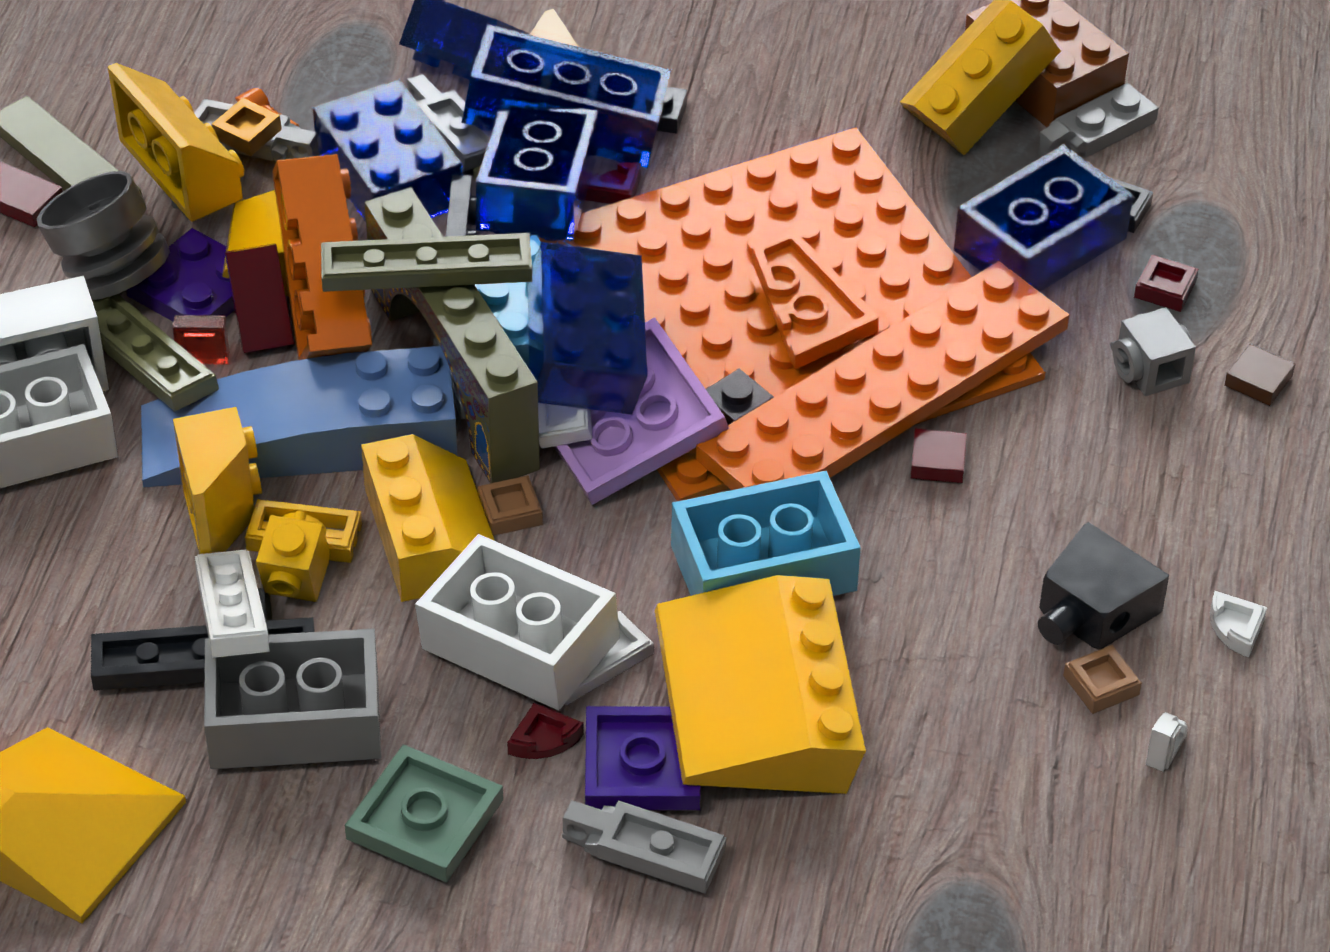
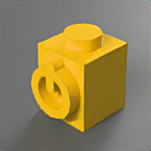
M303 511L288 513L282 517L270 515L256 559L265 593L317 602L331 557L326 539L327 529L322 522L306 515Z

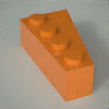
M338 154L277 160L272 174L298 360L342 353L367 352L372 347V332L370 321L366 314L365 290L323 292L321 242L358 241L356 221L354 218H349L346 199L351 198V183L348 169H340Z

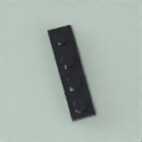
M313 617L265 621L268 635L315 632ZM206 625L91 634V680L93 691L205 682V639L208 638Z

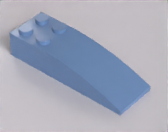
M440 346L342 353L295 360L217 379L219 390L175 412L160 399L141 405L143 487L182 484L173 419L237 407L242 428L252 426L258 457L249 459V464L256 463L260 478L363 470L361 444L414 434L457 455L456 418L451 371Z

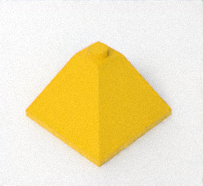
M46 727L0 752V881L82 924L185 805V795Z

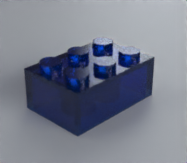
M400 79L312 107L314 131L318 135L319 156L338 154L340 169L347 168L351 183L350 200L365 222L364 202L407 188L413 189L431 218L448 212L452 175H462V163Z
M502 100L476 180V230L493 232L495 234L529 233L530 236L537 235L538 238L547 241H574L596 162L598 110Z
M1063 144L960 205L957 212L954 251L980 271L1000 261L1041 292L1127 238L1133 194Z
M541 242L532 266L533 282H527L529 369L538 382V403L632 415L647 379L642 255Z

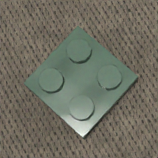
M403 744L346 822V839L447 883L502 803L503 786Z

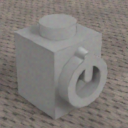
M1167 307L1145 314H1138L1121 321L1119 340L1111 342L1110 347L1113 351L1116 370L1125 382H1135L1144 396L1190 383L1196 346L1191 341L1187 328L1182 324L1179 325Z

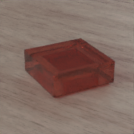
M174 315L172 328L176 343L202 364H228L230 350L225 315Z

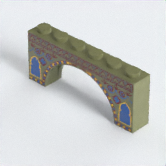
M412 188L364 202L367 240L443 237ZM454 285L371 289L390 321L421 312L428 322L444 353L457 386L467 422L471 453L488 481L495 483L518 478L540 470L538 382L476 286Z

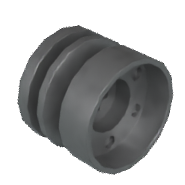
M123 171L106 172L71 186L54 197L37 217L38 227L54 254L63 257L61 266L65 276L70 279L84 276L92 300L113 296L136 286L160 268L170 253L164 236L158 233V226L154 218L143 215L147 207L131 174Z

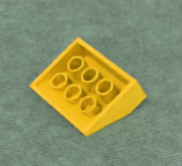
M775 575L658 603L655 608V617L683 785L847 794L866 749L830 579Z

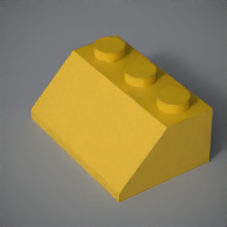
M993 0L905 95L900 103L957 151L965 155L1061 51L1044 25L1011 0Z
M118 63L108 66L119 140L191 222L243 199L240 178L244 176V168L239 156L234 150L227 151L219 142L215 130L209 123L203 124L198 119L186 97H179L165 81Z
M414 434L361 444L365 491L401 602L419 599L478 534L494 540L467 461Z

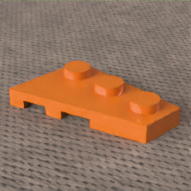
M795 229L752 246L753 266L794 370L878 332L879 316Z

